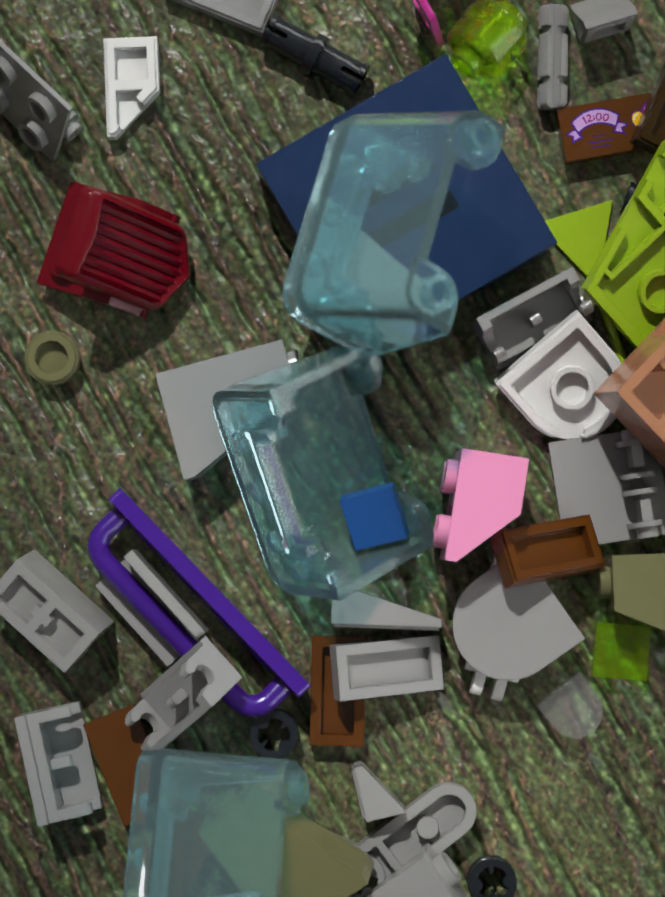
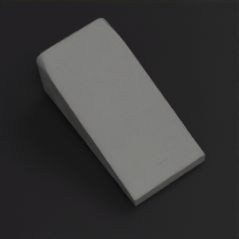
M332 583L331 624H334V627L439 630V628H442V619L337 583Z

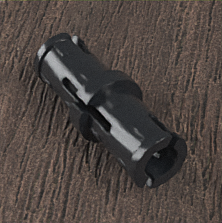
M278 14L272 17L268 23L271 26L270 29L286 39L265 29L260 45L268 47L301 65L300 71L304 74L311 76L315 73L349 92L350 95L355 96L361 87L360 81L343 71L364 81L370 65L363 64L329 45L330 39L322 34L315 37L284 20Z

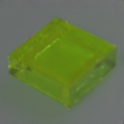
M595 622L590 675L592 677L647 681L651 627Z

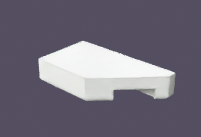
M157 36L103 38L108 140H118L161 94L159 41Z

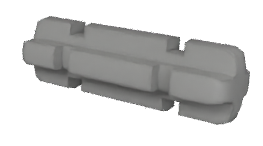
M562 4L542 5L538 13V30L542 31V34H539L537 80L542 81V84L537 88V106L540 110L556 111L557 109L565 108L567 105L568 86L563 84V81H566V78H568V35L564 34V31H567L569 26V9L566 5Z

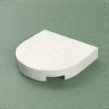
M576 309L500 374L494 382L525 418L541 433L549 437L566 440L575 438L588 439L604 431L616 419L593 393L621 365V362Z

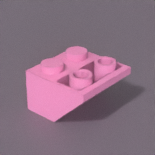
M461 448L455 453L454 460L447 459V461H444L439 493L449 494L446 515L439 514L435 517L431 547L441 548L439 559L457 562L521 515L529 458Z

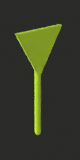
M612 200L545 221L557 241L556 246L586 277L606 243ZM600 310L612 350L622 364L626 359V355L618 330Z

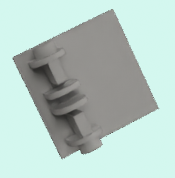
M0 40V114L18 129L20 137L31 149L41 151L53 162L57 158L63 138L70 142L81 131L82 125L77 122L78 114L72 110L73 107Z
M628 430L595 435L588 439L575 438L548 443L559 519L590 514L599 544L665 535V486L661 464Z

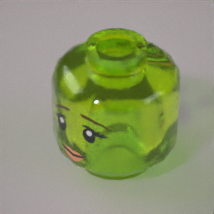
M477 0L448 32V44L453 53L450 59L454 67L464 76L471 79L479 76L484 79L493 80L503 75L527 47L528 36L525 31L527 28L525 17L507 0Z

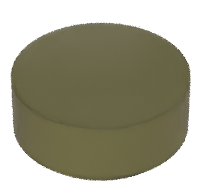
M53 330L44 331L33 337L27 345L25 364L31 376L46 385L57 386L67 383L77 374L81 364V354L77 344L66 334Z

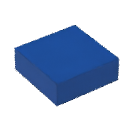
M395 482L342 495L339 501L355 551L408 538L410 531Z

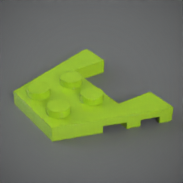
M665 140L657 149L581 287L635 349L665 318Z

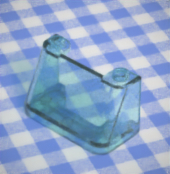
M477 110L354 114L335 124L326 143L283 283L282 297L290 316L299 323L366 359L449 335L458 302L456 285L446 271L428 261L429 253L455 162L470 170H478L491 165L500 153L506 127Z
M353 340L256 375L216 392L212 398L214 417L264 563L276 585L290 594L341 601L434 545V533L430 523L431 516L426 505L411 494L398 492L410 531L408 538L355 551L339 501L344 494L391 483L363 398L364 395L376 391L382 381L383 365L372 340Z
M177 749L143 751L138 758L135 773L123 897H280L285 817L297 816L302 805L307 804L309 800L310 786L305 770L295 761L288 759Z

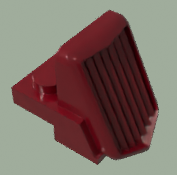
M71 181L36 283L52 290L92 301L103 307L147 319L149 310L153 311L163 307L190 278L187 236L179 225L181 217L139 199Z

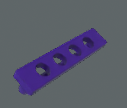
M121 488L108 498V505L111 510L90 532L87 544L90 560L105 579L181 657L198 643L111 553L109 548L110 541L128 525L274 677L256 695L246 693L236 683L221 698L231 709L240 715L249 717L266 715L275 709L289 694L295 699L299 698L311 686Z

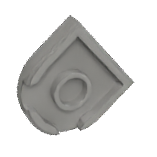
M497 564L466 586L460 594L453 612V638L460 654L475 670L498 680H518L531 676L585 639L545 581L505 589Z

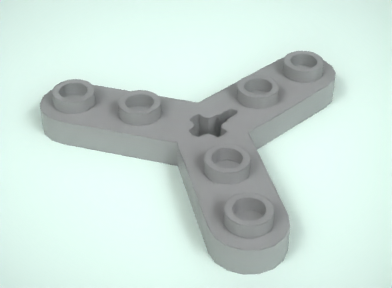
M452 781L440 782L405 807V813L392 816L360 842L356 843L336 834L368 853L374 861L371 875L377 878L375 884H368L361 891L358 890L349 897H361L418 857L421 848L428 842L438 855L465 835L473 826L477 815L476 803L471 793L461 784Z

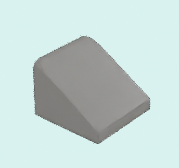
M585 0L572 4L569 9L578 41L583 44L628 31L638 14L636 6L629 0Z
M362 760L353 762L354 765H351L363 820L366 819V822L406 812L404 804Z

